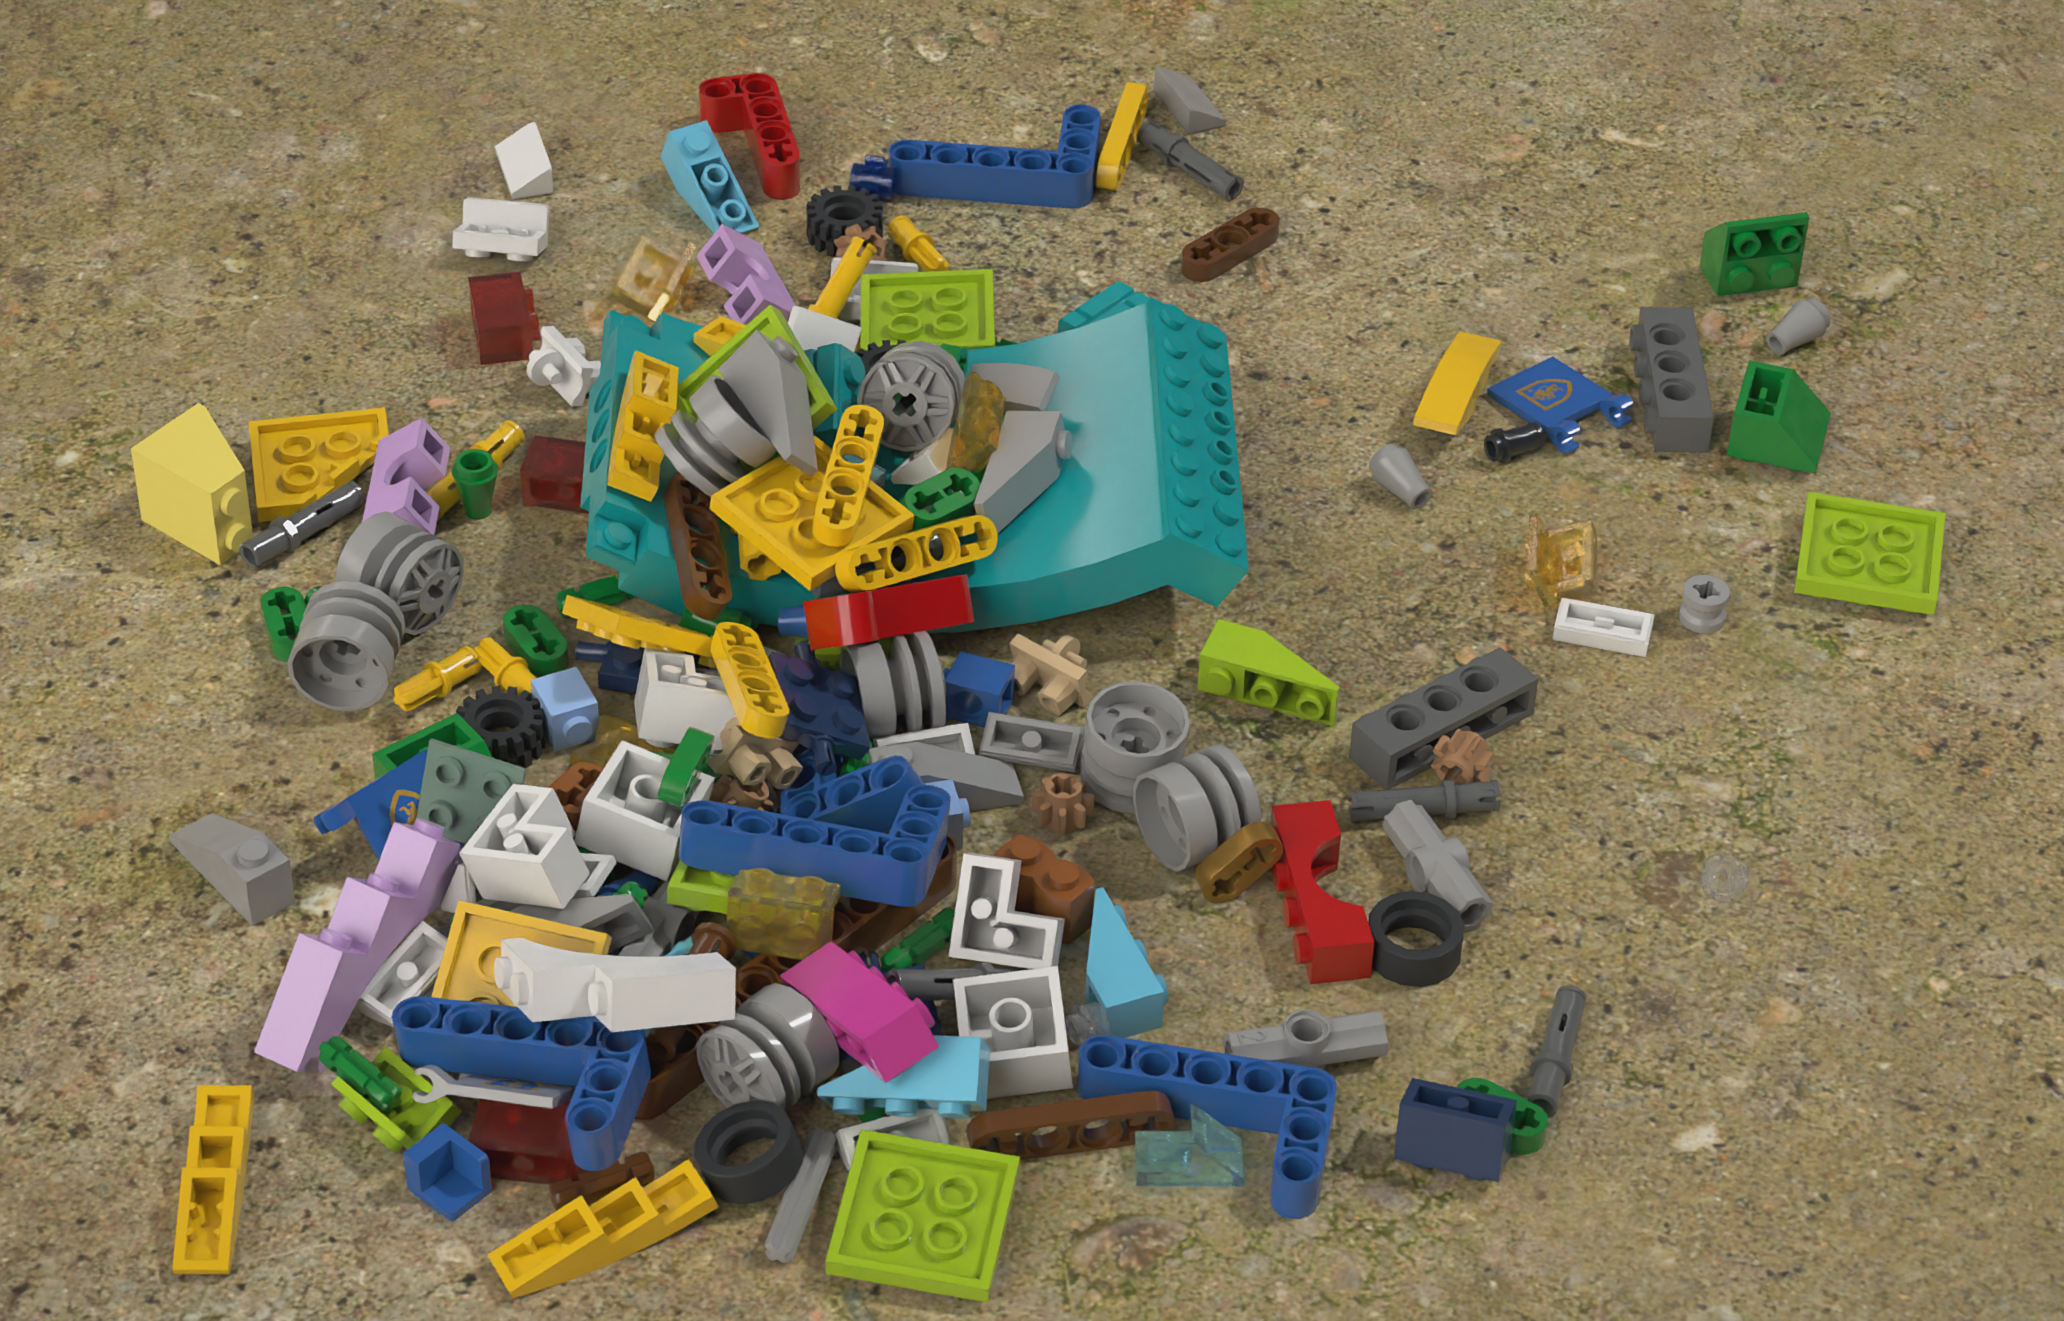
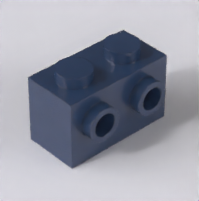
M1412 1078L1399 1104L1394 1159L1409 1162L1421 1169L1437 1168L1463 1174L1472 1180L1499 1182L1511 1155L1517 1100Z

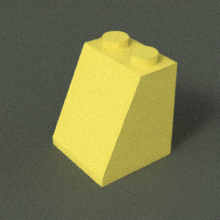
M200 403L196 404L131 448L141 520L220 566L238 554L240 545L253 537L245 470L205 406Z

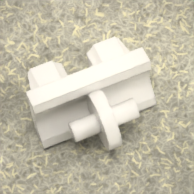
M543 326L540 333L542 336V346L540 350H534L530 353L527 375L536 385L545 386L550 384L571 406H583L586 393L590 392V388L600 375L601 362L587 361L585 359L584 345L577 338H565L554 326Z

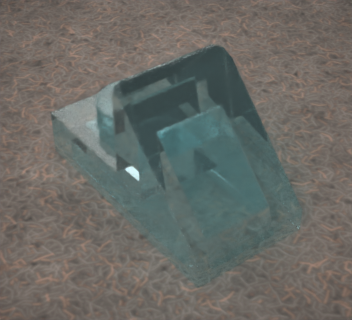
M1190 1105L1189 1131H1135L1136 1186H1244L1241 1138L1199 1107Z

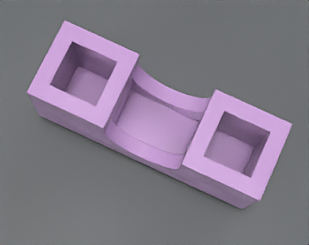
M721 224L696 257L709 281L723 287L732 294L724 305L730 319L747 325L764 309L772 305L781 311L788 323L792 308L796 305L762 245Z
M423 418L379 440L362 523L374 514L387 511L413 523L421 531L434 535L439 506L424 489L445 477L450 447Z

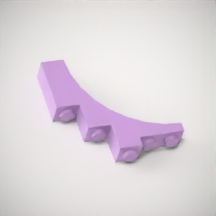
M416 818L414 825L394 822L375 873L370 872L367 880L352 877L346 878L328 928H322L320 935L299 933L254 1053L296 1072H324L326 1066L318 1058L320 1055V1044L323 1041H328L332 1036L340 1035L360 996L380 966L412 929L428 914L442 906L443 898L458 865L464 863L459 854L464 846H460L459 843L443 837L446 828L421 818Z

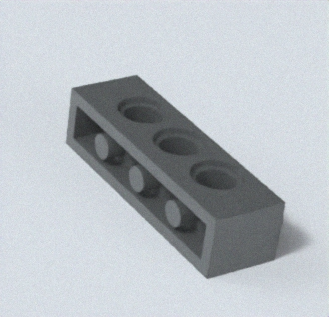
M1640 307L1638 325H1631L1629 342L1630 350L1637 351L1634 359L1635 378H1642L1639 384L1640 406H1647L1644 411L1645 434L1652 435L1654 452L1708 453L1714 416L1693 308Z
M1499 647L1482 657L1474 658L1468 664L1446 675L1437 677L1431 683L1409 694L1400 696L1394 702L1372 713L1361 716L1352 723L1349 758L1382 788L1392 789L1431 768V764L1437 756L1432 750L1442 735L1448 736L1451 739L1455 731L1461 729V731L1475 732L1485 740L1533 715L1538 678Z

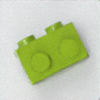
M386 1046L371 1063L402 1088L400 1096L402 1102L397 1108L393 1107L388 1113H381L368 1102L369 1099L363 1098L339 1076L331 1083L344 1096L338 1106L360 1125H363L368 1118L375 1122L378 1127L372 1134L396 1155L403 1147L406 1150L411 1148L442 1123L450 1126L462 1112L446 1096L428 1103L415 1101L413 1099V1092L424 1091L430 1093L433 1085L421 1075H415V1070Z

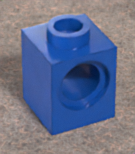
M960 651L952 668H945L943 670L946 687V718L985 728L989 712L1007 715L1014 702L1015 665Z

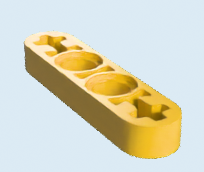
M1127 82L1099 158L1096 176V187L1099 189L1119 191L1137 141L1136 134L1145 118L1149 96L1148 84Z
M868 405L850 406L843 412L816 504L812 533L819 542L828 546L839 547L847 545L853 540L857 530L884 427V417L877 409ZM858 427L865 428L863 438L855 436V431ZM848 454L861 457L864 462L850 463L842 459V456ZM846 486L853 489L856 493L853 495H841L832 488ZM833 512L842 514L839 524L831 523Z
M974 515L851 548L841 553L835 566L836 577L839 584L845 590L862 592L985 558L992 554L996 548L998 541L997 530L989 518L983 515ZM976 531L978 535L977 541L971 544L960 545L958 537L966 536ZM933 535L937 536L943 544L944 552L939 561L935 560L929 551V542ZM895 546L900 547L906 556V564L901 572L897 571L891 562V553ZM874 562L876 570L857 576L855 572L856 566L862 563Z
M719 623L714 632L710 652L739 724L744 730L758 737L771 739L780 737L787 722L789 707L759 636L751 628L739 623Z

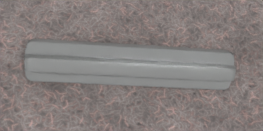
M813 1129L808 1133L803 1146V1164L794 1180L786 1188L765 1241V1255L771 1261L779 1260L782 1263H788L795 1256L836 1150V1137L830 1131L823 1132L819 1129Z

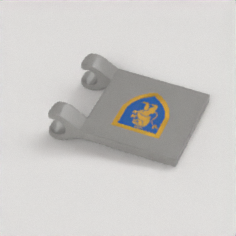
M425 1065L416 1069L415 1075H427L430 1077L433 1083L432 1091L430 1093L415 1091L413 1092V1099L420 1103H428L450 1094L554 1108L571 1100L576 1087L460 1073V1078L454 1080L441 1068L434 1065Z

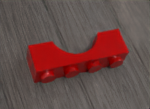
M1331 800L1273 805L1270 824L1275 829L1283 845V854L1280 860L1273 866V882L1276 892H1284L1283 916L1287 928L1294 927L1295 930L1293 948L1296 963L1305 965L1310 984L1370 978L1374 940L1364 907L1338 900L1326 893L1316 883L1324 876L1338 870L1341 832Z

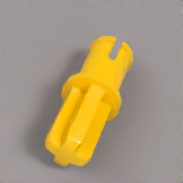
M898 216L889 223L888 228L891 230L887 231V235L902 249L903 256L908 262H916L925 272L949 271V263L934 248L933 238L927 233L920 232L907 216Z
M491 637L481 639L479 645L473 649L479 656L476 660L481 661V664L494 676L495 685L500 686L502 691H507L509 686L517 687L518 696L525 690L531 693L532 699L531 680L536 679V677L528 669L527 662L521 657H512Z
M464 646L439 662L430 661L424 664L422 672L395 686L393 701L403 711L409 712L436 696L443 698L449 695L453 686L481 672V661L470 666L468 665V662L479 656L471 647Z

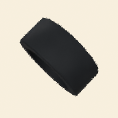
M1400 892L1391 894L1379 901L1369 913L1368 923L1374 940L1372 968L1383 978L1399 985L1422 987L1438 984L1450 977L1459 966L1464 922L1458 910L1445 899L1425 892ZM1407 927L1419 928L1435 934L1444 943L1435 948L1425 950L1406 949L1394 944L1385 935L1396 929Z
M753 1100L735 1104L717 1113L708 1121L695 1141L694 1157L713 1195L727 1203L744 1205L763 1201L781 1192L793 1181L803 1164V1146L784 1109L772 1102ZM757 1139H775L771 1148L760 1158L739 1166L723 1165L726 1158L739 1146Z

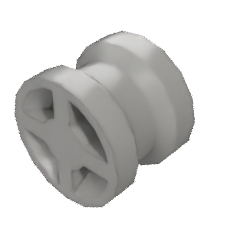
M1696 575L1689 578L1683 587L1682 597L1684 601L1679 611L1681 624L1693 632L1702 634L1719 631L1724 626L1727 612L1725 607L1728 605L1730 596L1728 585L1723 580L1710 575Z

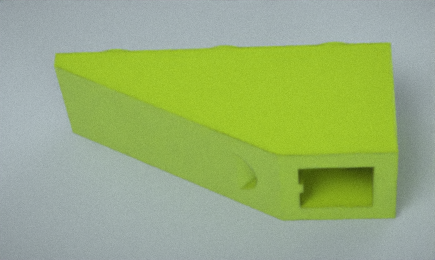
M1222 619L1217 620L1200 653L1197 690L1333 727L1336 724L1340 688L1337 684L1265 631Z

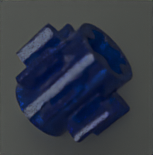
M865 154L864 164H853L849 185L856 186V192L865 188L869 190V196L876 194L878 202H882V198L892 200L897 185V169L888 167V159L885 156Z

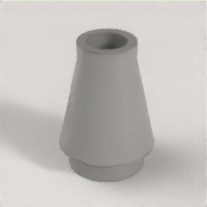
M1815 298L1798 300L1777 326L1766 335L1767 344L1774 353L1783 355L1790 349L1822 337L1826 333V328L1831 323L1830 314L1826 307Z
M1388 444L1378 450L1371 458L1369 469L1372 471V479L1406 502L1411 509H1418L1430 500L1432 490L1425 483L1406 448H1399L1396 444Z

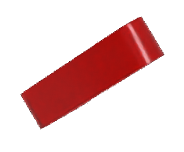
M751 73L715 77L703 81L699 85L700 122L707 120L713 133L744 130L762 190L766 196L776 200H787L798 195L800 192V152L776 80L768 74Z
M967 574L803 602L811 650L880 640L881 638L975 622Z

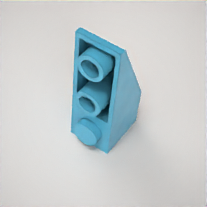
M707 120L669 131L660 157L677 192L713 234L721 224L741 234L758 230L759 225Z
M1098 888L1095 892L1086 970L1085 1010L1100 1035L1126 1038L1161 1028L1163 1023V1007L1169 1001L1166 983L1160 974L1155 975L1150 968L1147 953L1141 940H1134L1130 934L1121 906L1113 905L1104 888Z
M934 1036L939 1047L889 1082L885 1083L865 1066H862L818 1087L817 1096L829 1106H833L832 1111L834 1113L844 1115H862L865 1113V1107H884L885 1114L897 1117L917 1116L918 1109H938V1116L967 1119L970 1118V1111H986L990 1047L981 1037Z

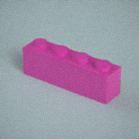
M830 941L780 975L785 986L791 987L806 997L822 1014L833 1032L837 1045L885 1083L939 1047L929 1029L935 1025V1021L924 1003L919 998L911 1001L897 982L888 984L882 973L875 966L868 969L859 955L853 950L846 953Z

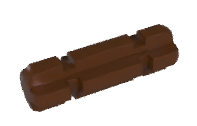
M641 1151L624 1157L625 1163L620 1164L619 1160H617L609 1168L600 1171L586 1170L577 1173V1179L573 1181L570 1176L556 1180L549 1185L551 1202L557 1211L581 1195L587 1204L596 1202L635 1177L641 1186L648 1184L655 1179L654 1167L650 1157L646 1152Z

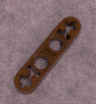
M677 472L664 490L663 499L682 599L689 611L697 617L705 620L718 619L732 599V589L717 515L709 509L711 497ZM686 522L692 523L695 526H697L702 531V533L694 530ZM693 556L699 557L702 560H704L709 565V567L699 563L697 560H695Z
M1143 1091L990 1111L974 1117L967 1124L966 1135L969 1147L972 1149L1018 1156L1020 1160L1153 1143L1169 1136L1174 1130L1176 1123L1169 1098L1164 1093ZM1100 1119L1109 1120L1108 1123L1100 1127H1085L1092 1121ZM1047 1126L1057 1127L1054 1131L1044 1135L1032 1134L1039 1128Z

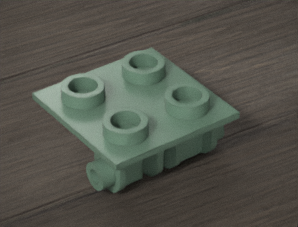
M431 738L429 740L417 818L446 828L443 837L466 844L512 784L524 785L526 768Z

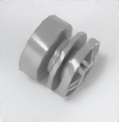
M924 341L901 343L886 352L870 369L861 382L857 403L858 405H868L877 409L884 417V427L880 443L885 447L903 452L922 450L936 440H939L962 411L967 392L964 373L954 356L939 345ZM910 393L913 394L917 400L914 404L904 407L900 402L902 398Z
M714 374L689 399L699 419L688 412L678 410L671 417L673 425L665 423L655 433L657 443L679 473L710 497L712 494L747 475L739 459L753 467L759 468L777 452V449L727 381Z
M385 511L369 517L349 537L339 557L336 582H362L380 589L396 602L403 613L405 633L417 635L435 626L452 607L463 578V557L456 546L440 540L439 537L421 531L418 526L396 514Z
M339 581L322 586L311 595L299 626V632L288 659L290 679L298 691L312 702L332 710L355 711L372 706L382 699L389 685L395 665L394 660L399 652L400 643L405 633L403 613L396 602L380 589L362 582Z
M926 631L910 634L908 643L903 635L891 637L889 659H886L883 649L877 640L842 646L840 671L857 677L868 737L871 742L873 738L895 735L896 716H899L907 733L921 731L922 724L926 730L944 727L946 721L945 679L936 649Z
M1133 681L1117 683L1107 687L1090 701L1085 722V743L1082 750L1080 776L1081 780L1087 781V792L1094 795V801L1114 811L1135 814L1133 785L1137 776L1171 762L1179 764L1181 758L1185 757L1190 719L1186 706L1175 694L1159 685Z
M1219 744L1181 758L1179 764L1171 762L1137 776L1133 785V805L1142 835L1155 857L1165 867L1176 872L1202 862L1242 827L1261 821L1258 794L1249 773L1240 759L1231 750Z
M778 983L764 986L740 1005L735 1014V1019L720 1021L718 1026L712 1027L702 1034L696 1044L697 1061L702 1075L714 1095L726 1108L738 1103L756 1100L772 1102L784 1110H789L796 1104L800 1095L812 1092L833 1075L839 1066V1049L833 1032L822 1014L806 997L791 987Z

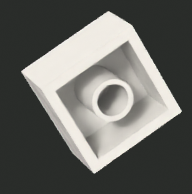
M622 740L584 799L574 840L575 844L597 854L613 855L617 862L668 881L680 861L679 847L682 808L657 799L660 783L670 759ZM701 773L684 806L693 801H709L715 777Z
M1058 966L953 979L959 1036L981 1037L990 1047L987 1099L1073 1088Z

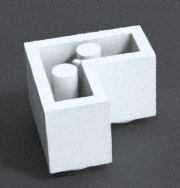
M645 648L634 701L638 738L645 739L646 742L657 747H673L675 744H680L686 731L691 726L714 735L710 755L720 754L724 750L720 740V733L726 723L731 718L736 717L721 677L696 673L693 655Z
M512 784L459 852L482 899L564 909L590 874L573 840L576 833L553 788Z
M965 853L962 860L949 957L1028 969L1058 966L1065 919L1014 911L1022 860Z

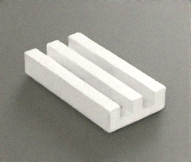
M1561 598L1552 640L1646 657L1654 614Z

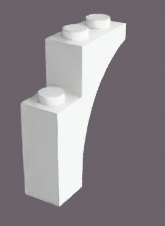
M520 937L501 939V957L496 958L494 962V976L498 989H501L513 1004L532 1022L596 1016L611 1032L735 1019L736 968L718 952L661 957L611 956L558 949Z

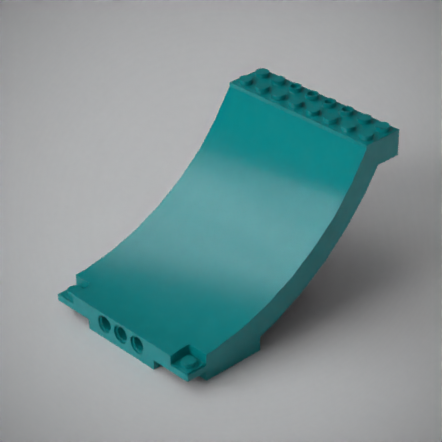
M1151 297L1142 305L1082 327L1019 344L967 350L968 366L965 379L972 364L1014 363L1055 371L1060 376V379L1052 394V400L1045 411H1061L1064 428L1072 434V454L1069 459L1064 460L1059 477L997 534L998 541L992 554L985 558L916 577L913 583L965 574L968 577L975 622L926 630V632H965L1038 622L1114 604L1166 585H1170L1210 605L1218 607L1249 571L1226 334L1211 323H1203L1185 314L1179 307L1173 304L1166 305ZM610 309L604 318L600 375L590 388L580 506V508L589 511L586 556L619 571L618 589L682 617L686 606L682 599L663 499L664 490L679 471L674 467L670 459L664 455L660 463L659 487L652 502L608 486L607 480L615 427L631 360L635 351L679 367V385L711 357L695 344L693 334L704 326L683 321L662 312L652 327H649L636 316H625ZM1000 407L968 412L963 408L950 425V428H955L972 454L961 467L974 474L977 461L980 459L979 455L987 433L990 430L989 427L993 417L998 413L1006 415ZM859 427V437L863 438L865 428ZM880 443L870 480L898 501L916 484H893L890 477L913 451L903 452L885 447ZM848 454L842 456L850 463L864 462L861 457ZM717 516L732 589V599L726 607L742 609L743 615L753 618L750 626L752 630L759 623L778 626V614L782 607H794L802 605L804 601L816 600L811 591L783 569L780 574L772 575L766 581L749 579L748 573L740 568L738 535L732 534L730 525ZM686 522L694 530L702 533V531L697 526H695L692 523ZM976 531L972 534L958 537L960 545L971 544L977 541L978 535ZM891 553V560L898 557L896 554ZM693 556L695 560H697L699 563L709 567V565L704 560H702L699 557ZM842 591V593H841L840 595H845V594H850V593L845 592V591Z

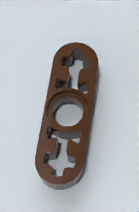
M1252 208L1189 243L1182 250L1181 272L1183 276L1195 282L1211 281L1273 245L1278 240L1279 216L1267 208ZM1223 243L1238 244V246H1226Z

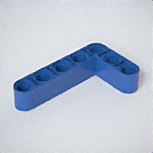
M1076 104L1068 107L1063 113L1058 151L922 140L896 141L888 149L889 188L892 192L903 196L1070 209L1085 207L1090 204L1093 197L1100 146V112L1097 108L1085 104Z
M816 658V661L818 662V664H819L820 666H823V664L820 662V660ZM799 743L792 755L801 764L803 769L788 789H781L780 814L883 833L891 829L906 792L914 786L926 784L907 759L898 755L887 757L840 776L844 755L834 754L837 765L836 771L827 776H823L822 772L819 775L815 770L814 754L809 748Z
M918 785L910 788L904 796L889 834L714 801H693L682 808L679 858L686 865L697 869L894 906H914L921 903L926 897L946 846L951 796L944 789L934 785Z
M426 996L407 998L396 1005L392 1012V1022L401 1059L406 1064L415 1068L434 1065L448 1072L575 1086L576 1089L565 1118L571 1153L575 1164L588 1171H600L616 1163L621 1155L651 1076L646 1037L643 1029L611 1032L596 1016L532 1022L518 1007Z
M1109 1035L1092 1036L1082 1042L1079 1048L1077 1091L1082 1099L1143 1091H1158L1164 1093L1169 1098L1174 1118L1279 1134L1273 1161L1270 1193L1271 1206L1278 1214L1289 1219H1302L1315 1212L1319 1203L1331 1139L1337 1092L1336 1081L1328 1072L1313 1067Z

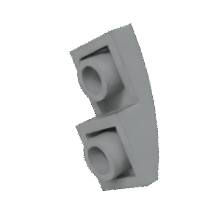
M972 364L965 379L967 392L963 408L967 412L1000 407L1005 413L1007 411H1045L1052 400V394L1060 376L1053 370L1023 364Z

